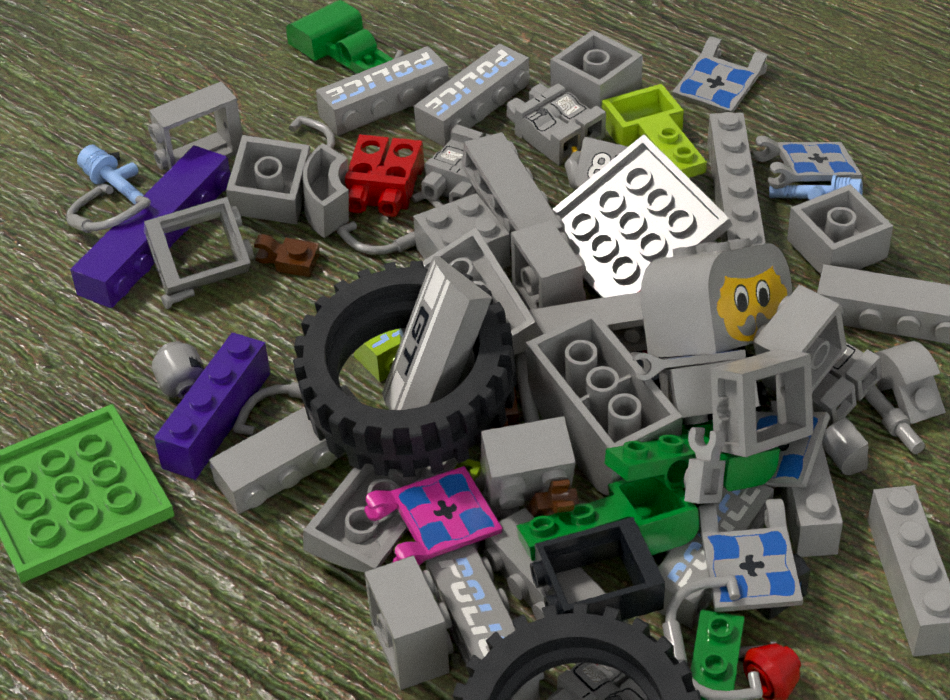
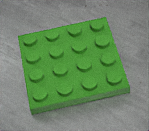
M113 404L0 450V541L21 583L175 516L172 504Z

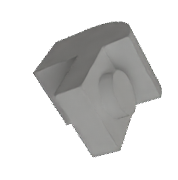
M910 341L874 353L880 356L882 378L876 383L880 391L893 389L898 407L910 419L911 424L946 413L934 379V375L940 374V371L932 355L922 344Z

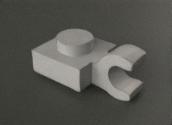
M692 427L689 431L688 442L691 449L695 452L696 458L689 459V465L684 475V486L686 488L684 501L697 504L720 503L726 464L725 460H720L721 449L725 443L724 431H710V439L708 444L704 442L705 428Z

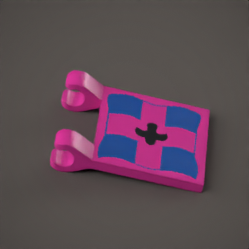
M465 466L392 491L376 490L368 493L366 496V503L368 505L365 506L364 512L371 521L380 520L397 509L416 541L397 545L395 547L397 557L393 559V562L414 555L418 565L428 559L502 533L503 528Z

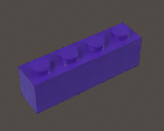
M233 332L230 334L155 435L154 440L162 469L196 480L209 459H211L233 428L241 408L249 397L259 391L271 374L265 342Z

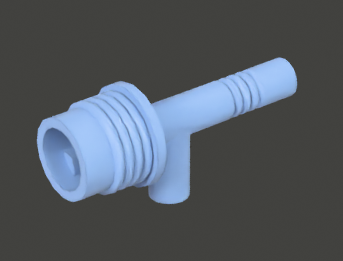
M93 144L86 146L79 153L77 164L94 184H102L107 181L134 205L136 204L135 199L137 196H144L126 180L139 173L135 163L131 162L117 168V159Z
M833 175L831 185H787L778 189L770 186L769 197H793L811 200L850 184L863 196L862 179L840 178L837 175Z

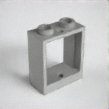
M222 82L149 110L151 124L148 125V131L153 142L156 144L157 150L153 154L161 170L165 169L168 172L193 145L225 155L228 158L236 155L243 134L237 98ZM214 112L217 127L216 133L173 150L169 129Z
M228 197L144 221V233L165 294L168 296L249 271L250 260L254 259L253 250L248 239L242 240L238 228L242 226L241 216L237 206H230ZM220 217L235 262L179 278L164 234Z
M776 349L711 368L713 431H724L725 443L721 452L748 457L813 435L811 354ZM776 375L777 424L756 430L755 381ZM728 404L731 406V412L728 409Z

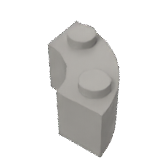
M324 143L319 145L305 162L303 168L304 213L309 224L319 235L326 238L339 227L349 222V190L345 185L348 158Z

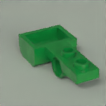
M337 0L286 26L288 44L314 61L329 55L358 74L393 60L392 57L378 49L373 35L363 28L361 13L342 0Z
M713 419L704 423L683 424L682 435L679 436L662 435L657 440L645 442L628 441L623 446L606 448L604 464L627 482L654 477L670 490H681L685 488L684 475L689 465V459L696 458V454L688 442L689 431L692 427L705 428L704 442L708 444L710 431H713ZM775 447L748 457L721 452L720 460L726 461L723 488L728 491H736L760 486L768 482L776 472L780 449Z
M654 477L628 482L623 479L608 484L609 497L590 503L577 504L574 506V510L570 512L538 516L531 521L516 525L522 546L531 561H535L536 543L633 517L651 554L654 555L685 545L696 536L699 530L698 508L694 503L684 501L685 491L683 489L678 491L670 490Z
M706 610L700 611L691 664L692 677L700 685L712 690H734L744 616Z

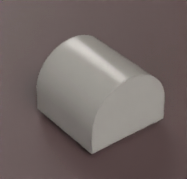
M846 417L830 425L825 430L822 439L823 449L845 475H853L866 470L868 466V442Z

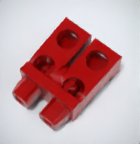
M359 134L349 169L345 176V185L349 190V211L362 213L366 211L367 205L377 206L383 216L396 217L400 209L408 210L409 198L413 194L417 176L422 174L425 166L423 142L420 140L393 138L389 145V137ZM374 145L380 149L375 153L367 154L366 146ZM400 149L413 151L407 157H399Z

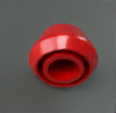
M773 643L751 648L745 654L743 670L748 680L750 672L756 671L759 673L763 690L762 698L765 700H787L800 679V659L788 646L783 647Z

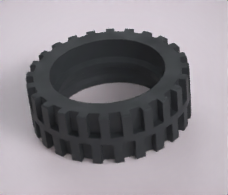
M411 261L410 267L396 268V262L384 263L385 270L372 274L369 268L357 272L359 279L350 284L344 279L334 285L335 294L332 297L327 298L322 295L315 302L317 314L315 316L307 314L301 323L304 336H297L295 339L294 349L297 358L293 360L294 371L308 420L311 421L313 431L319 441L326 438L329 451L337 458L345 452L347 453L350 466L361 470L365 463L371 464L376 475L388 476L389 469H402L403 477H416L415 469L430 467L433 474L444 470L443 462L455 458L458 464L469 459L468 449L475 444L481 448V431L490 430L492 427L501 428L505 424V408L511 409L515 400L514 386L517 385L510 323H506L505 310L501 303L493 304L492 298L472 348L474 367L467 378L445 397L428 405L406 410H385L362 404L342 391L339 383L340 371L348 358L370 339L388 331L407 327L428 271L427 268H424L423 261ZM461 272V274H463L465 277H467L470 281L473 282V277L465 272ZM481 285L480 288L492 297V292L485 285Z
M574 603V613L559 615L555 605L542 607L544 618L528 623L524 614L513 619L514 632L504 639L497 631L486 639L490 650L486 656L480 659L476 655H472L466 664L470 677L466 685L457 683L452 695L454 700H511L524 684L546 670L571 663H594L612 667L627 675L641 688L648 700H701L699 690H695L690 668L685 661L679 663L674 655V645L665 636H662L657 641L650 635L649 624L638 617L635 618L632 625L623 622L620 610L606 606L603 616L590 614L588 603Z

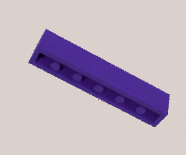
M193 145L143 196L149 198L151 204L130 219L113 226L70 269L77 295L112 309L155 264L144 233V221L216 200L227 189L231 173L228 157ZM191 226L164 234L169 249Z

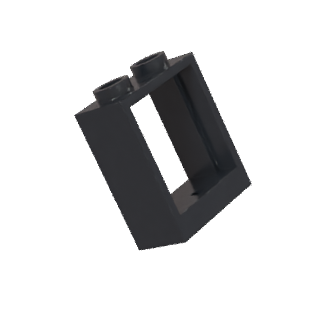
M633 517L535 544V562L530 563L531 576L536 588L543 587L545 591V607L555 605L558 615L574 613V603L568 604L557 579V573L618 556L621 557L634 586L574 603H588L590 614L600 616L604 615L606 606L619 609L622 621L664 609L665 581Z

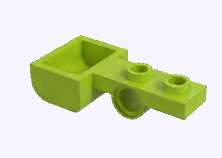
M662 84L602 100V109L606 111L605 128L616 144L629 147L644 134L688 178L706 173L707 161L682 132L684 110Z

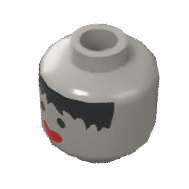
M180 341L169 342L159 348L151 366L164 395L183 399L205 369L196 348Z

